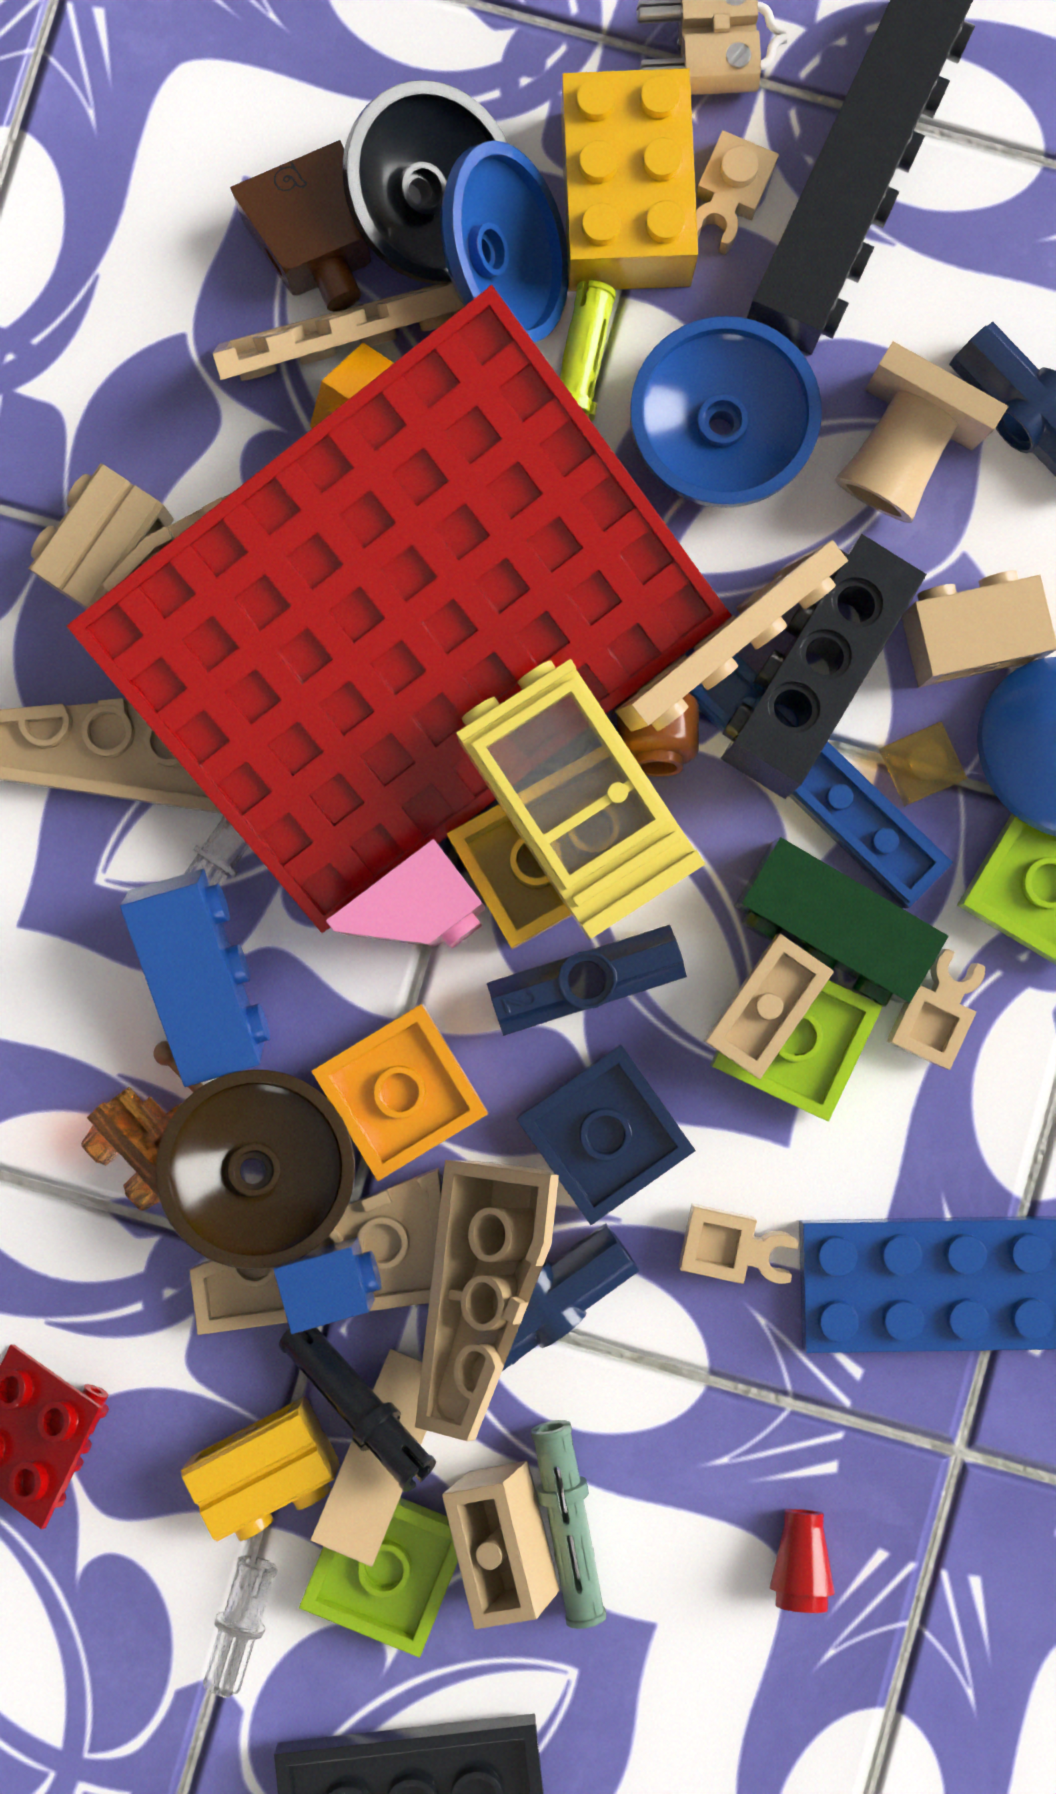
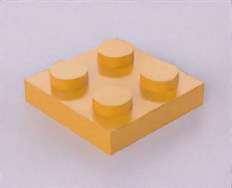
M420 1004L312 1070L328 1100L342 1117L349 1135L377 1181H380L488 1114L486 1107L423 1004Z

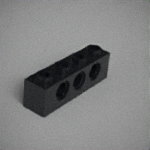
M863 534L860 535L847 553L842 551L848 562L830 576L836 586L804 610L800 605L785 631L793 635L794 639L784 655L774 649L762 666L754 683L763 689L753 706L751 707L742 701L722 732V735L729 738L731 742L720 759L784 799L802 785L927 576L923 571ZM837 603H846L852 606L857 611L860 622L856 623L845 619L839 612ZM806 653H814L821 656L828 664L829 674L824 675L815 672L807 663ZM774 704H784L792 708L798 717V727H788L782 724L774 713Z

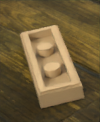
M390 1349L373 1392L383 1403L392 1402L401 1412L400 1422L421 1445L427 1431L415 1428L422 1362ZM353 1440L310 1541L372 1567L402 1494V1489L370 1450L361 1451Z

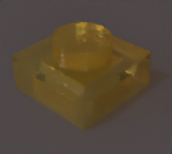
M942 721L879 749L904 807L967 779Z

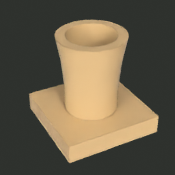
M892 341L865 388V391L889 405L859 451L837 475L835 481L849 494L875 510L894 519L912 523L925 487L949 440L952 439L972 451L995 430L1008 406Z

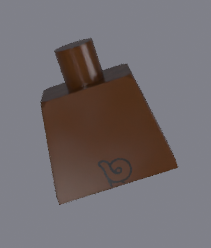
M341 140L230 187L245 227L292 295H301L318 287L327 309L332 312L347 309L361 298V291L352 272L366 267L371 262L369 247L355 226L345 198L342 177L344 147Z

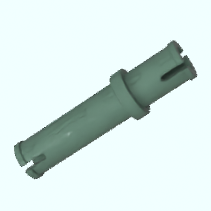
M555 1420L541 1423L531 1429L541 1478V1484L538 1485L536 1491L539 1504L546 1507L554 1557L566 1611V1625L574 1629H584L596 1626L606 1620V1609L602 1602L595 1553L584 1499L589 1495L587 1480L585 1477L579 1476L571 1435V1422ZM557 1467L560 1468L561 1478L564 1489V1498L568 1512L565 1511L563 1497L561 1492L560 1478L558 1476ZM570 1535L573 1537L580 1578L577 1577Z

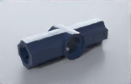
M992 321L966 343L953 357L949 365L965 382L1008 406L996 426L997 432L1004 441L1017 451L1022 453L1032 452L1056 477V371L1046 367L1038 369Z
M669 924L487 982V987L502 1034L505 1036L687 978L677 939ZM587 961L594 963L604 974L603 988L593 998H579L572 993L569 987L568 976L570 970L579 962Z
M607 1223L598 1229L596 1228L593 1233L578 1241L570 1250L552 1263L549 1260L544 1262L502 1371L515 1364L536 1346L539 1345L540 1348H545L564 1337L586 1317L587 1312L585 1310L639 1272L638 1266Z

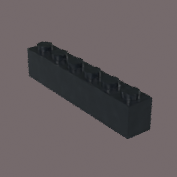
M890 0L753 298L747 319L755 320L777 330L787 337L799 350L812 355L821 334L833 339L849 305V302L838 298L846 279L856 283L859 282L875 247L863 242L871 224L881 228L884 227L900 193L899 190L889 186L896 169L909 173L925 138V135L914 131L920 116L923 114L932 119L934 118L950 83L949 79L939 76L946 59L956 64L959 63L976 26L964 21L973 0Z

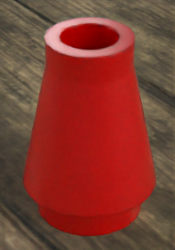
M785 1509L784 1527L769 1587L771 1590L776 1591L775 1606L780 1609L801 1613H824L828 1611V1596L835 1595L823 1527V1512L807 1509Z

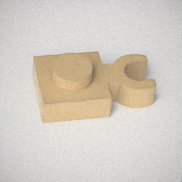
M722 130L697 188L696 197L708 202L696 210L698 238L703 227L710 224L717 225L724 233L718 252L725 255L730 251L738 231V218L736 214L752 221L776 167L779 157L778 153Z
M942 949L930 968L931 977L934 982L931 990L920 985L911 1003L903 1004L886 1042L943 1069L950 1070L977 1013L961 1005V1000L964 994L970 993L980 986L984 979L985 966L979 963H971L966 976L961 981H955L948 971L955 952L950 949Z
M691 1203L678 1267L681 1271L744 1284L747 1266L756 1267L769 1281L786 1284L791 1282L792 1274L783 1268L772 1267L769 1262V1256L772 1250L779 1246L798 1249L799 1241L784 1231H770L762 1237H756L754 1233L757 1220L754 1217Z

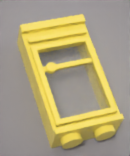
M569 659L556 668L550 660L524 675L518 681L522 691L505 702L499 704L497 699L492 697L467 712L462 717L466 727L456 734L460 745L586 938L590 940L704 866L705 862L697 850L693 848L583 681L573 661Z

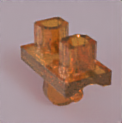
M128 1087L109 1102H103L97 1106L87 1117L93 1125L81 1142V1147L96 1163L107 1166L121 1155L136 1171L123 1184L125 1195L140 1211H145L160 1202L155 1175L158 1147L170 1119L182 1103L166 1113L152 1097L143 1102Z

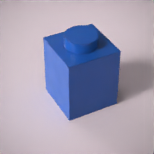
M358 1237L313 1249L301 1258L277 1265L273 1269L291 1334L368 1313L375 1301L373 1292L382 1289L375 1256L372 1251L362 1253Z

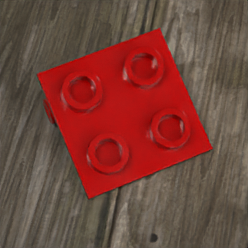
M10 1344L0 1365V1498L37 1527L45 1529L54 1509L62 1507L67 1499L65 1491L74 1472L79 1471L84 1463L80 1455L88 1453L92 1446V1442L88 1438L93 1434L99 1419L106 1417L109 1411L108 1406L105 1404L109 1395L102 1388L86 1384L82 1392L15 1344Z

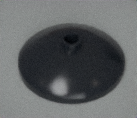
M418 80L401 83L387 89L366 105L358 115L349 132L343 155L342 177L345 198L351 217L364 241L384 263L398 273L411 279L431 284H447L452 282L442 248L440 213L443 193L453 165L458 157L472 146L487 141L508 143L503 131L488 111L468 94L450 85L436 81ZM410 184L419 190L421 195L420 204H417L409 194Z

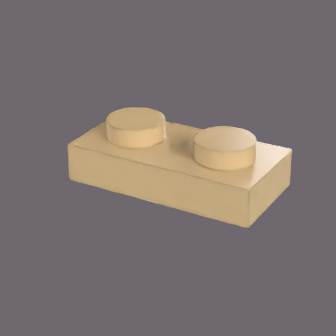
M777 934L703 1041L754 1077L761 1079L834 971L783 935Z

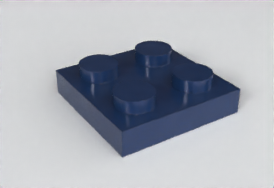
M621 1044L533 1105L516 1119L554 1174L559 1175L558 1180L590 1225H593L696 1151Z

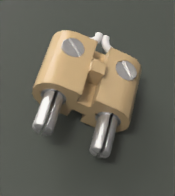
M639 0L637 3L636 13L640 24L678 22L679 45H681L680 58L642 60L640 70L690 68L691 95L758 92L761 70H765L772 65L775 60L777 47L787 44V25L777 24L770 7L763 2H758V0ZM758 12L764 16L768 29L777 35L768 44L767 54L763 60H761L760 34L756 28Z

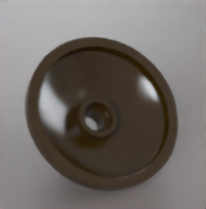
M271 1070L238 1071L206 1083L192 1093L176 1110L162 1135L158 1147L155 1171L156 1187L162 1209L169 1223L182 1240L196 1252L207 1259L233 1268H272L308 1254L319 1246L338 1225L345 1213L353 1190L355 1178L354 1150L342 1117L332 1103L317 1089L305 1081L281 1072ZM255 1160L261 1164L263 1176L258 1183L250 1184L242 1179L240 1168L244 1161Z

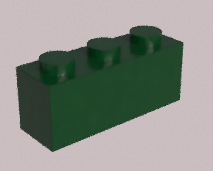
M782 837L771 842L734 905V908L746 914L742 922L745 927L770 941L777 934L783 935L801 946L804 951L833 970L836 967L855 978L856 982L852 989L883 1007H886L890 1000L895 1003H911L949 937L947 934Z

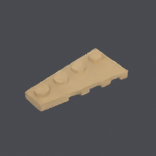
M452 282L435 284L219 343L212 354L220 380L240 375L241 381L250 380L277 371L275 364L298 357L301 364L337 355L335 346L359 340L360 344L364 342L371 347L397 339L395 329L419 322L421 331L437 329L451 318L455 311L461 310L464 305Z
M832 539L789 562L773 575V581L752 593L736 607L740 615L737 617L732 615L727 621L694 645L693 649L695 651L687 657L684 654L676 659L615 712L631 732L647 727L650 724L653 725L656 731L663 729L688 709L689 706L683 700V697L700 683L706 690H709L738 667V664L732 657L748 643H751L756 650L787 627L786 622L781 617L797 603L805 610L828 594L836 586L830 576L848 562L847 558Z
M124 698L98 700V703L69 706L53 704L0 709V780L222 814L130 702Z
M439 1168L349 1203L335 1229L315 1248L358 1237L362 1253L373 1252L380 1273L382 1289L373 1292L375 1301L370 1311L429 1303L442 1192ZM208 1260L191 1268L190 1278L197 1334L202 1335L288 1323L273 1270L275 1267L240 1269Z

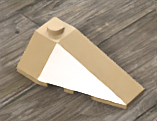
M445 1160L415 1428L466 1442L476 1439L552 1244L559 1175L544 1169L496 1162Z

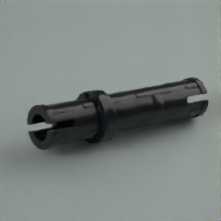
M317 1327L305 1330L301 1334L299 1332L291 1334L290 1328L284 1333L280 1339L279 1348L292 1359L354 1431V1438L352 1440L361 1451L370 1450L399 1483V1487L403 1492H408L416 1487V1482L412 1479L414 1476L421 1483L435 1467L436 1459L428 1454L400 1422L401 1412L392 1402L383 1403Z

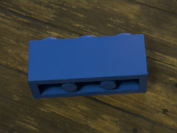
M203 868L129 890L120 904V908L184 1087L259 1066L264 1046L263 1042L270 1040V1031L262 1006L259 1003L250 1005L243 983L250 981V972L245 954L240 944L233 946L229 944L223 923L230 921V914L221 886L219 884L210 886Z

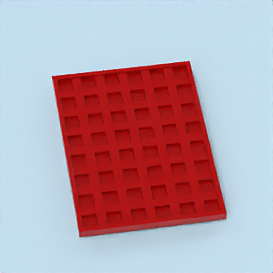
M491 285L66 625V627L318 930L324 933L330 928L326 922L328 918L432 839L439 844L448 837L447 833L466 823L496 799L458 741L456 733L466 727L462 717L467 712L489 698L495 697L499 704L522 691L518 681L537 666L551 660L557 668L571 659L576 666V670L606 714L727 621L732 615L493 285ZM567 695L488 746L487 749L510 785L514 786L590 726L571 697Z

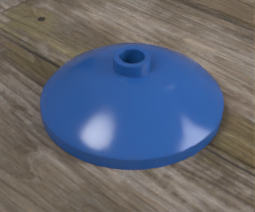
M487 141L472 146L464 151L453 165L441 203V241L451 281L464 306L489 286L493 285L532 341H540L548 336L556 327L564 310L568 292L567 241L558 207L539 170L519 149L502 141Z
M716 316L693 321L678 328L661 340L647 356L638 372L630 403V425L633 440L642 461L652 475L676 495L696 504L718 508H734L754 504L771 497L786 487L800 473L813 452L819 436L822 419V401L817 379L801 351L777 330L755 320L734 316ZM715 419L725 420L730 425L731 432L725 435H718L711 430L709 423Z
M1047 657L1029 662L1017 668L993 690L980 715L977 746L985 777L1003 805L1029 826L1056 837V657Z

